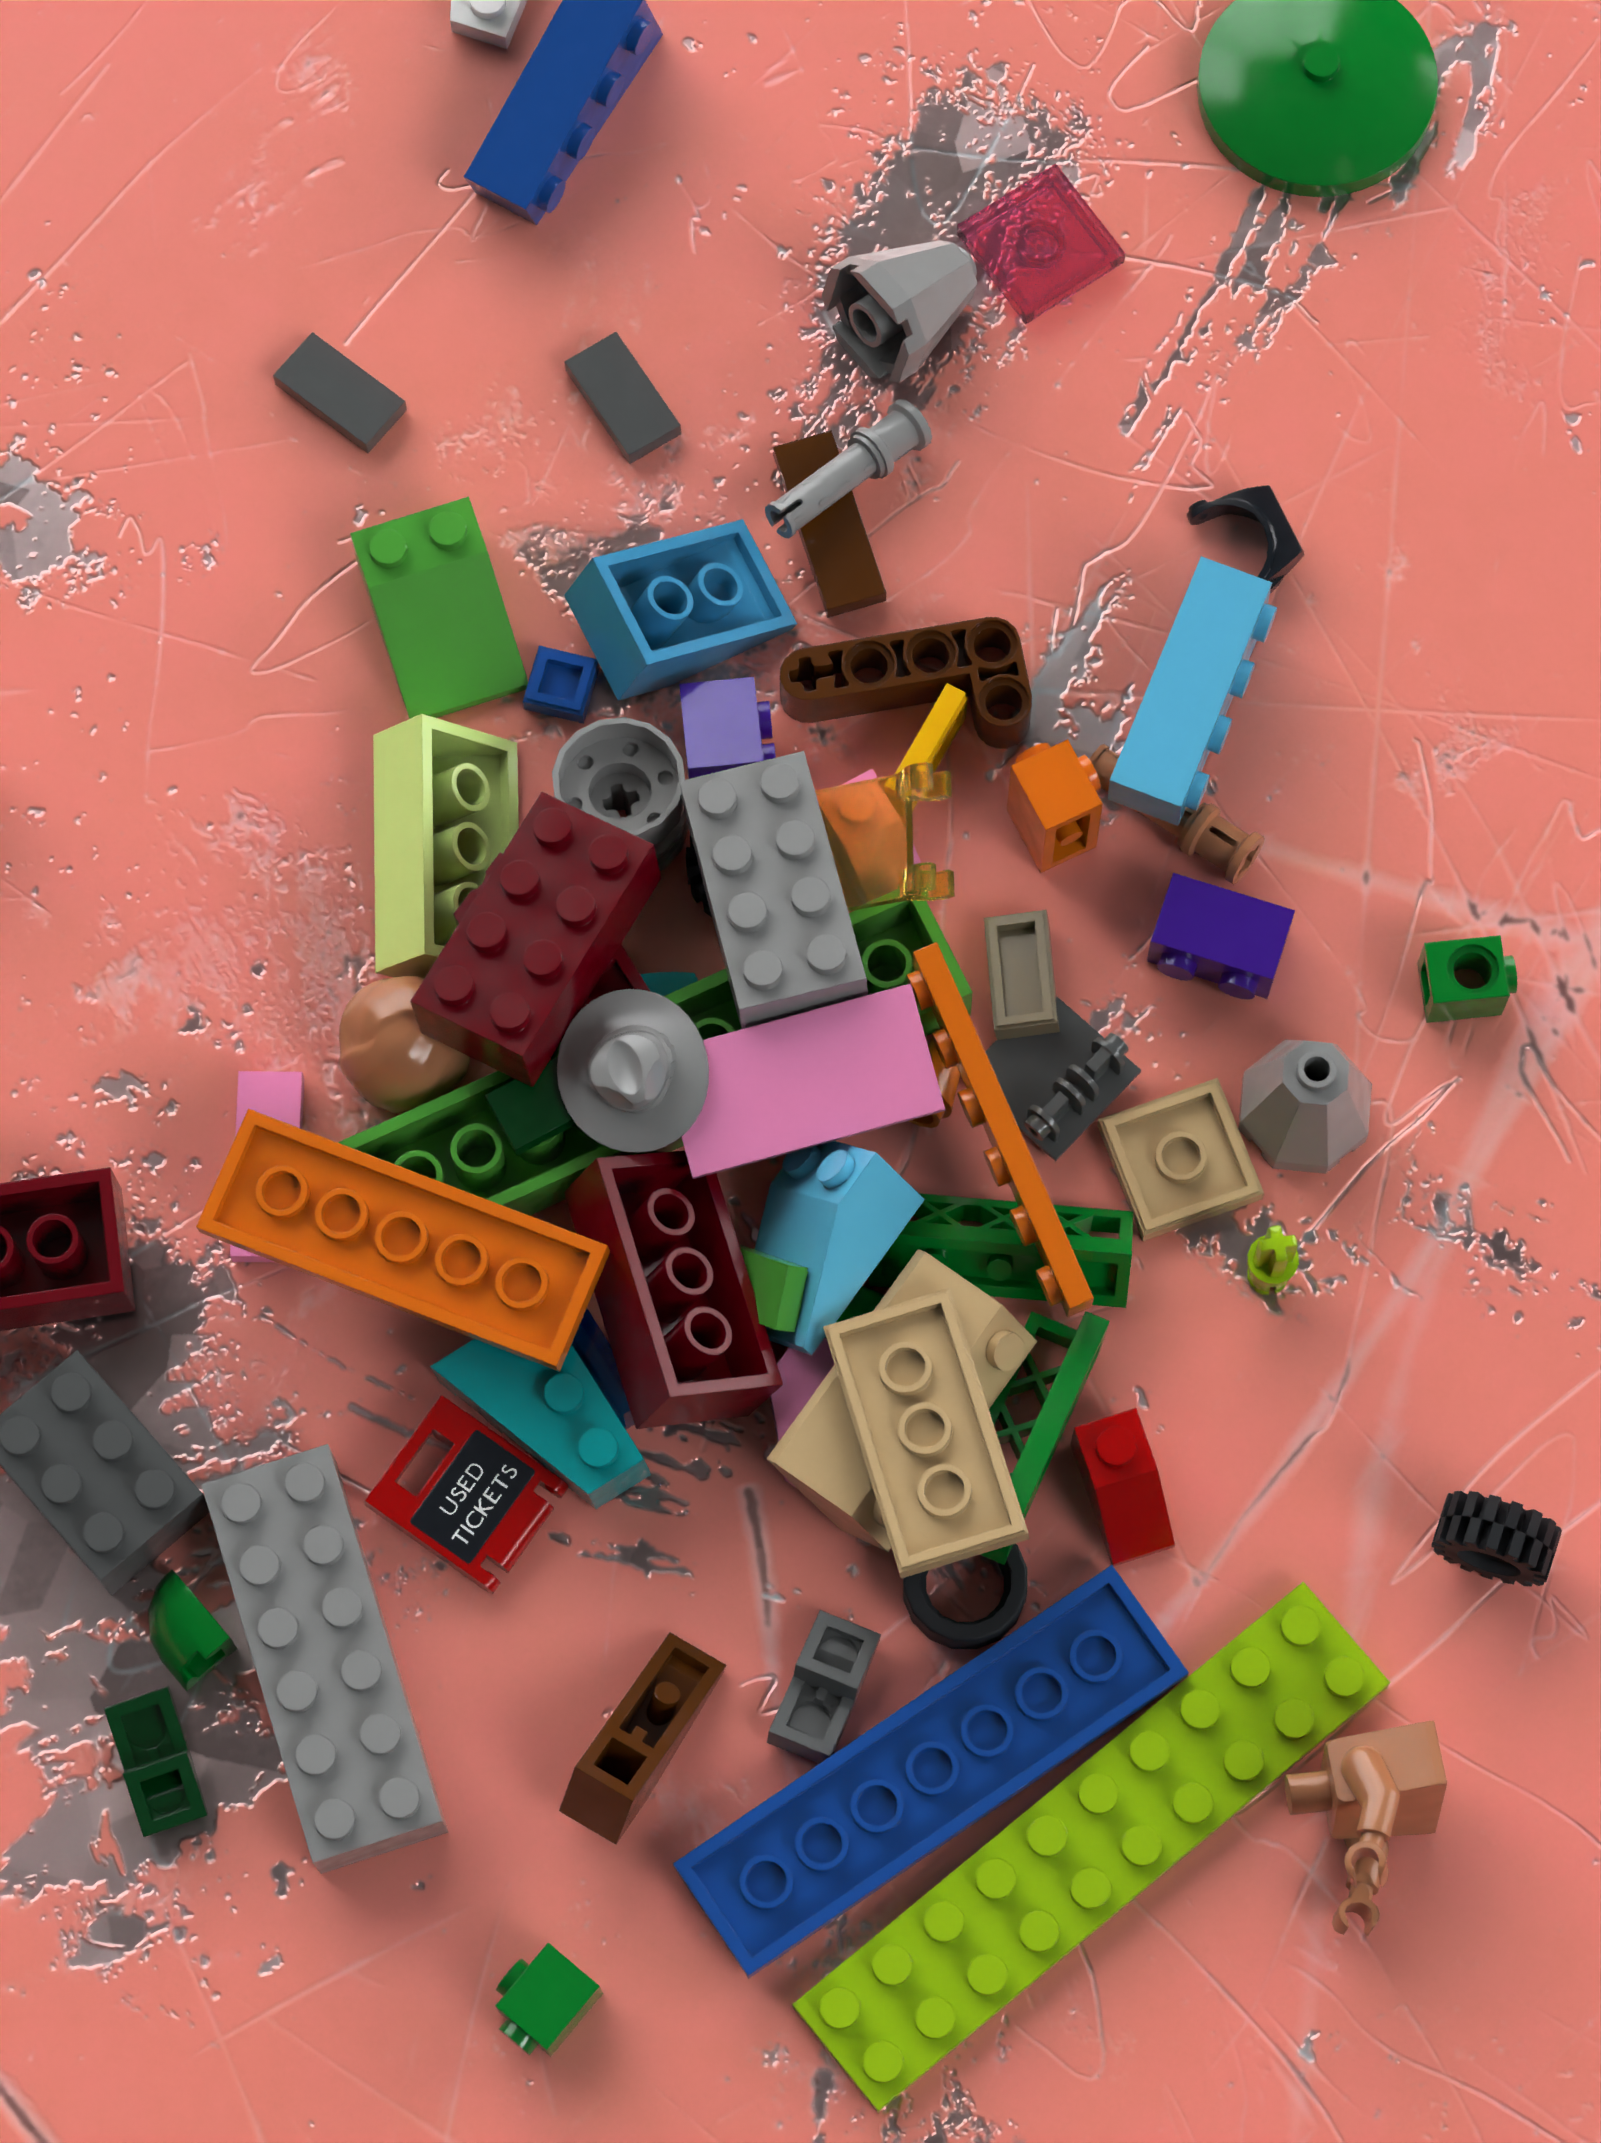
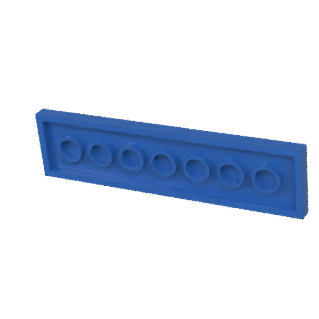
M1110 1565L674 1862L673 1866L749 1979L1186 1679L1189 1672L1113 1565Z

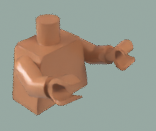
M1434 1721L1332 1739L1325 1743L1320 1771L1285 1775V1792L1290 1815L1326 1811L1331 1837L1344 1839L1348 1849L1345 1854L1344 1863L1348 1874L1346 1887L1350 1890L1349 1896L1341 1903L1332 1920L1334 1930L1344 1935L1349 1928L1345 1915L1346 1912H1354L1361 1916L1364 1920V1933L1366 1936H1369L1377 1924L1380 1913L1378 1907L1372 1902V1896L1376 1895L1379 1892L1380 1885L1384 1887L1388 1880L1389 1870L1386 1860L1389 1852L1388 1841L1390 1837L1436 1832L1447 1780Z

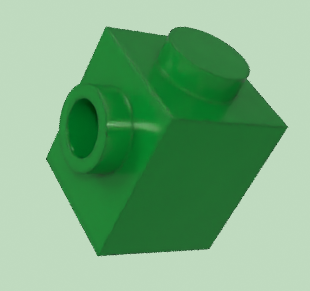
M547 1943L530 1965L523 1959H520L498 1984L496 1991L503 1997L495 2007L506 2018V2021L499 2030L528 2055L539 2046L551 2057L602 1996L603 1992L596 1982L551 1944Z

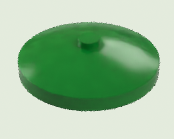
M1235 0L1216 20L1206 38L1200 58L1197 79L1198 104L1205 128L1214 144L1229 162L1248 177L1269 188L1308 197H1333L1357 192L1381 182L1400 169L1418 149L1428 131L1438 90L1437 65L1430 42L1414 16L1397 0Z

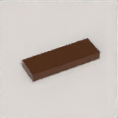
M832 430L773 447V456L786 493L839 455ZM851 490L798 530L827 618L886 601V590Z

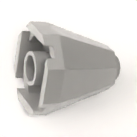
M940 240L855 255L844 259L830 268L822 299L827 311L835 306L837 307L841 321L832 326L837 341L867 375L880 379L886 374L891 373L889 381L899 383L918 371L972 299L978 284L976 280L977 269L974 260L965 249L957 247L952 242Z
M1283 1040L1244 1071L1238 1129L1249 1142L1252 1139L1262 1151L1261 1156L1273 1169L1326 1174L1340 1162L1341 1158L1351 1150L1352 1152L1366 1142L1369 1132L1372 1083L1337 1044L1305 1040Z

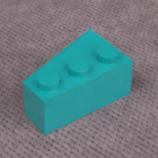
M476 1339L471 1340L430 1366L440 1384L476 1410L498 1431L504 1433L529 1453L535 1461L567 1483L572 1491L595 1509H598L651 1475L645 1459L572 1344L560 1372Z

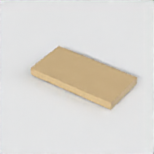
M950 1288L823 1326L901 1579L1028 1540L1029 1533Z

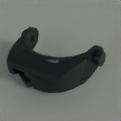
M1270 485L1242 489L1208 503L1206 500H1201L1192 504L1187 513V518L1191 525H1199L1221 515L1229 514L1248 517L1263 525L1268 541L1266 562L1258 577L1272 582L1270 593L1279 586L1283 578L1304 556V551Z

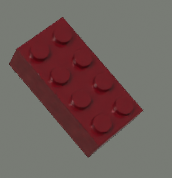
M541 792L410 1001L421 1033L533 1087L562 1041L570 1023L581 1010L661 879L654 844Z
M685 1151L596 1158L565 1190L564 1194L576 1234L608 1245L610 1249V1254L594 1289V1293L635 1428L643 1429L749 1416L783 1385L766 1328L764 1325L759 1324L755 1293L717 1173L693 1179Z
M111 1167L0 1183V1331L135 1311L122 1188Z

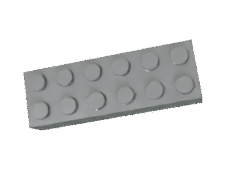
M329 1445L319 1446L201 1484L312 1863L322 1874L448 1833L341 1475Z

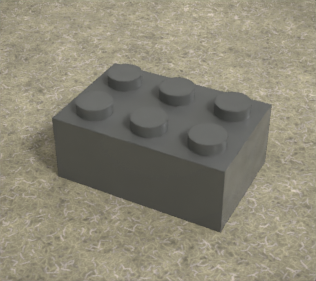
M78 1350L0 1414L1 1468L111 1595L115 1594L210 1513L203 1493Z

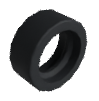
M1016 1543L1013 1545L1005 1565L998 1563L1004 1577V1593L998 1606L987 1617L974 1622H956L943 1616L932 1605L926 1591L928 1571L903 1578V1600L912 1622L930 1640L951 1649H978L999 1641L1017 1623L1027 1597V1566Z

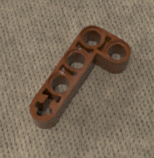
M984 617L802 648L789 654L780 667L781 704L784 711L792 719L802 723H814L936 702L946 683L966 692V697H969L974 727L978 737L986 745L996 749H1008L1018 745L1025 739L1030 729L1032 694L1020 637L1016 628L1011 623L999 617ZM986 647H996L1001 649L1007 656L998 662H987L977 656L976 653ZM926 657H934L941 660L946 666L935 673H927L920 670L915 663ZM867 667L878 669L885 676L877 682L864 683L853 675L858 670ZM841 673V687L835 688V675L833 676V674ZM811 680L812 686L816 690L804 691L801 681ZM997 704H1008L1013 706L1018 711V714L1014 718L1000 720L993 717L987 710Z

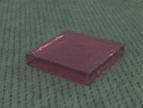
M1056 163L957 224V236L1025 325L1117 268L1125 261L1124 250Z

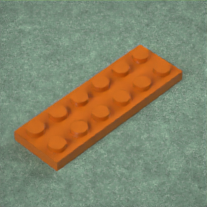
M248 1109L196 1225L199 1232L559 1372L610 1254L608 1245Z

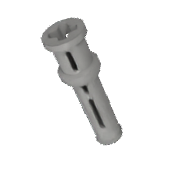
M899 399L888 407V415L870 428L860 427L851 434L846 450L779 499L765 506V514L770 525L773 527L783 519L785 523L776 532L782 537L789 539L796 534L797 530L866 479H883L893 471L894 462L912 449L921 451L931 443V429L922 413L912 403Z

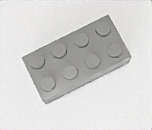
M801 751L679 781L685 816L741 1029L868 995L866 974L805 752Z

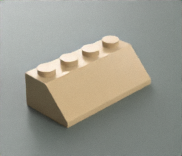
M918 1249L874 1311L950 1288L987 1406L990 1409L1037 1343V1340L1001 1303L927 1252ZM834 1365L767 1457V1460L840 1530L888 1552L891 1548L889 1538Z

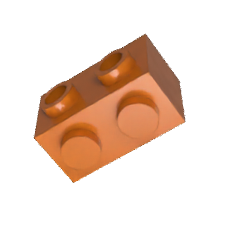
M1068 739L1050 747L1049 743H1040L1022 752L1016 758V763L1011 765L1007 812L1040 873L1096 848L1103 806L1096 791L1101 789V784L1090 759L1085 754L1077 757Z

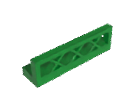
M919 1193L925 1199L913 1215L919 1220L907 1223L869 1276L868 1286L890 1288L919 1249L933 1256L989 1296L1047 1301L1036 1275V1270L1044 1267V1263L1035 1243L1028 1246L1022 1244L1010 1216L1009 1210L1019 1207L1015 1201ZM1053 1205L1093 1294L1094 1300L1092 1305L1126 1308L1132 1259L1133 1211ZM963 1220L977 1221L983 1225L980 1227L963 1226L958 1222ZM1091 1231L1118 1233V1239L1092 1237L1087 1233Z
M1032 1311L1024 1328L1034 1338L1037 1335L1068 1348L1066 1356L1060 1366L1039 1372L1029 1352L989 1409L994 1427L999 1419L1003 1430L996 1432L1000 1445L1009 1442L1018 1461L1014 1471L1009 1474L1024 1520L1100 1353L1110 1321L1085 1311L1077 1330ZM1023 1366L1027 1377L1016 1380ZM1053 1383L1050 1391L1048 1392L1045 1385ZM1034 1389L1042 1407L1038 1418L1015 1426L1005 1404L1007 1398ZM1029 1436L1024 1446L1021 1438ZM1014 1544L980 1555L1005 1565Z

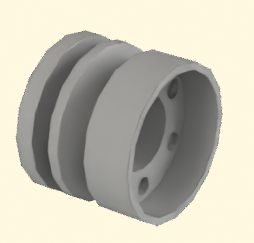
M627 717L598 720L576 731L559 750L552 771L554 797L654 844L659 870L666 869L682 851L689 829L679 782L685 780L683 758L671 738L650 723ZM625 810L627 817H620L617 811Z

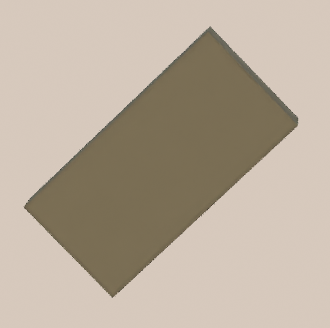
M1039 910L984 918L993 1024L996 1039L1004 1040L1060 1032L1047 911Z

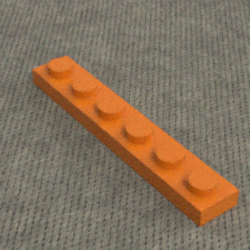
M935 942L913 952V968L915 971L906 975L908 984L911 983L919 1009L922 1011L931 1007L941 1030L932 1033V1038L945 1068L949 1069L957 1065L966 1089L957 1093L971 1127L974 1128L982 1124L992 1148L983 1151L992 1177L998 1187L1009 1184L1019 1206L1009 1210L1017 1234L1024 1246L1035 1243L1044 1263V1267L1036 1270L1042 1291L1050 1306L1061 1302L1067 1318L1092 1307L1094 1300L1093 1294L939 945Z

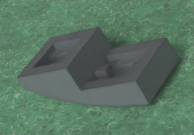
M820 1610L795 1665L791 1683L770 1727L767 1743L818 1764L833 1755L869 1670L881 1634Z

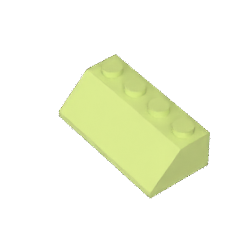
M420 714L373 735L375 973L390 977H426L457 927L453 914L470 891L477 889L483 883L485 871L500 852L504 853L519 829L517 742Z

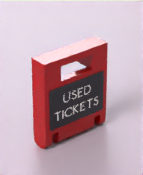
M441 1395L365 1499L364 1505L479 1587L493 1594L501 1582L494 1574L483 1569L481 1564L487 1557L489 1561L506 1573H509L554 1510V1507L536 1494L534 1490L540 1485L554 1496L562 1498L569 1486L551 1471ZM433 1434L436 1439L451 1449L418 1495L414 1496L397 1484V1482Z

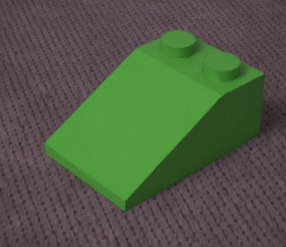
M469 497L350 533L357 563L409 719L420 714L438 718L526 690L528 679Z

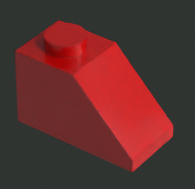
M1137 1408L1074 1427L1070 1445L1113 1567L1175 1547L1158 1468Z

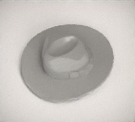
M616 990L603 994L591 1001L580 1010L570 1023L561 1042L558 1055V1086L562 1101L576 1125L589 1137L609 1148L624 1152L640 1153L664 1148L681 1138L696 1122L702 1111L709 1085L707 1051L698 1028L677 1004L664 996L646 990Z

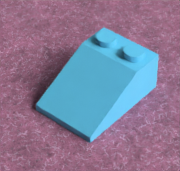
M837 1141L786 1154L782 1164L783 1168L770 1184L755 1245V1250L808 1268L795 1332L774 1330L766 1326L765 1328L769 1341L809 1355L815 1352L825 1338L823 1326L836 1323L925 1200L878 1153Z

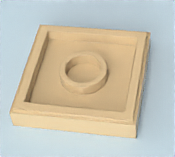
M1218 1078L1098 1119L1097 1127L1129 1208L1133 1211V1218L1142 1241L1263 1199L1264 1191Z

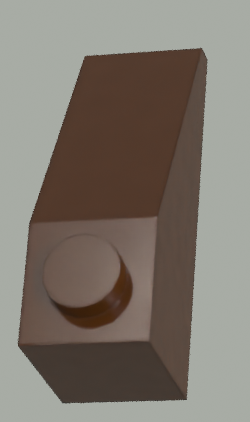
M670 1632L575 1766L559 1811L610 1842L617 1844L649 1798L724 1673L726 1664Z

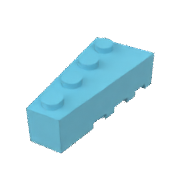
M1200 557L1111 775L1108 800L1177 826L1186 807L1197 811L1210 775L1201 771L1210 751L1220 754L1233 720L1225 715L1233 696L1242 699L1255 666L1254 662L1249 661L1257 641L1263 643L1266 641L1277 612V607L1268 604L1272 582L1208 558Z

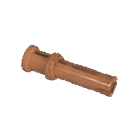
M1101 744L1089 759L1098 774L1101 789L1108 792L1109 781L1120 755L1110 750L1107 745ZM1202 803L1197 811L1186 807L1178 826L1134 810L1178 837L1177 844L1181 847L1180 849L1188 856L1197 853L1225 871V879L1233 885L1240 881L1249 870L1264 843V836L1259 833L1253 832L1249 835L1220 816V809L1212 803Z

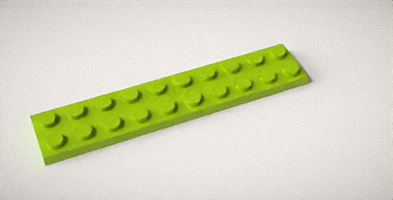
M1303 1581L794 2002L792 2007L877 2113H879L1389 1686L1390 1681Z

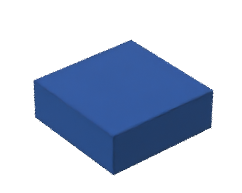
M539 646L523 698L524 710L584 724L600 669L597 659Z

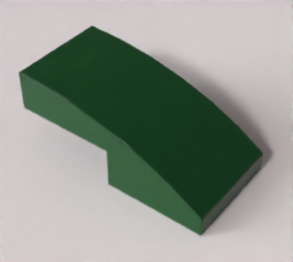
M169 1685L106 1706L104 1711L123 1765V1776L143 1837L207 1816L208 1812Z

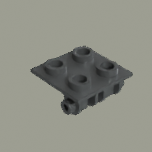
M1058 997L1057 1007L1060 1032L996 1040L985 1051L1020 1131L1055 1162L1141 1073V1069L1125 1056L1129 1049L1122 1039L1114 1033H1109L1104 1038Z

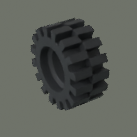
M1454 1491V1494L1449 1493L1446 1497L1431 1547L1434 1548L1433 1551L1437 1555H1443V1559L1449 1563L1461 1564L1460 1568L1468 1572L1478 1571L1482 1573V1577L1488 1579L1497 1577L1503 1583L1513 1585L1517 1581L1523 1586H1532V1584L1541 1586L1544 1585V1582H1547L1562 1530L1561 1527L1556 1526V1522L1551 1518H1542V1513L1534 1509H1523V1504L1514 1501L1511 1504L1501 1500V1497L1489 1495V1498H1486L1479 1492L1469 1491L1466 1494L1462 1491Z

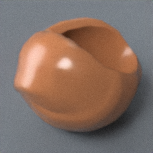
M417 976L386 978L363 987L346 1005L339 1027V1066L343 1075L371 1105L396 1114H402L451 1092L467 1073L470 1062L469 1056L421 1033L410 1002L424 978Z

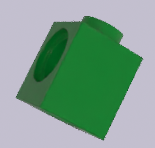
M1501 935L1424 943L1417 965L1426 1023L1502 1015L1510 994L1517 992V971L1514 957L1512 955H1503ZM1460 969H1472L1482 976L1485 985L1477 989L1466 988L1456 980L1454 972Z

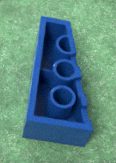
M562 0L464 175V178L475 193L535 225L539 223L545 212L551 213L556 208L563 196L567 179L578 162L586 155L594 138L663 35L645 0Z

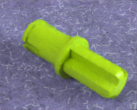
M1281 1225L1268 1227L1266 1235L1259 1237L1253 1242L1247 1254V1280L1250 1286L1262 1295H1269L1271 1287L1274 1288L1275 1294L1282 1291L1287 1282L1295 1275L1299 1265L1296 1236H1283Z

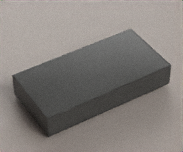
M313 332L273 375L275 385L366 453H369L407 411L405 400Z
M617 332L565 361L566 372L629 464L681 435L680 423Z

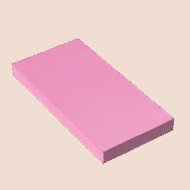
M911 983L704 1039L709 1063L707 1097L696 1122L682 1136V1141L692 1178L696 1179L945 1111Z

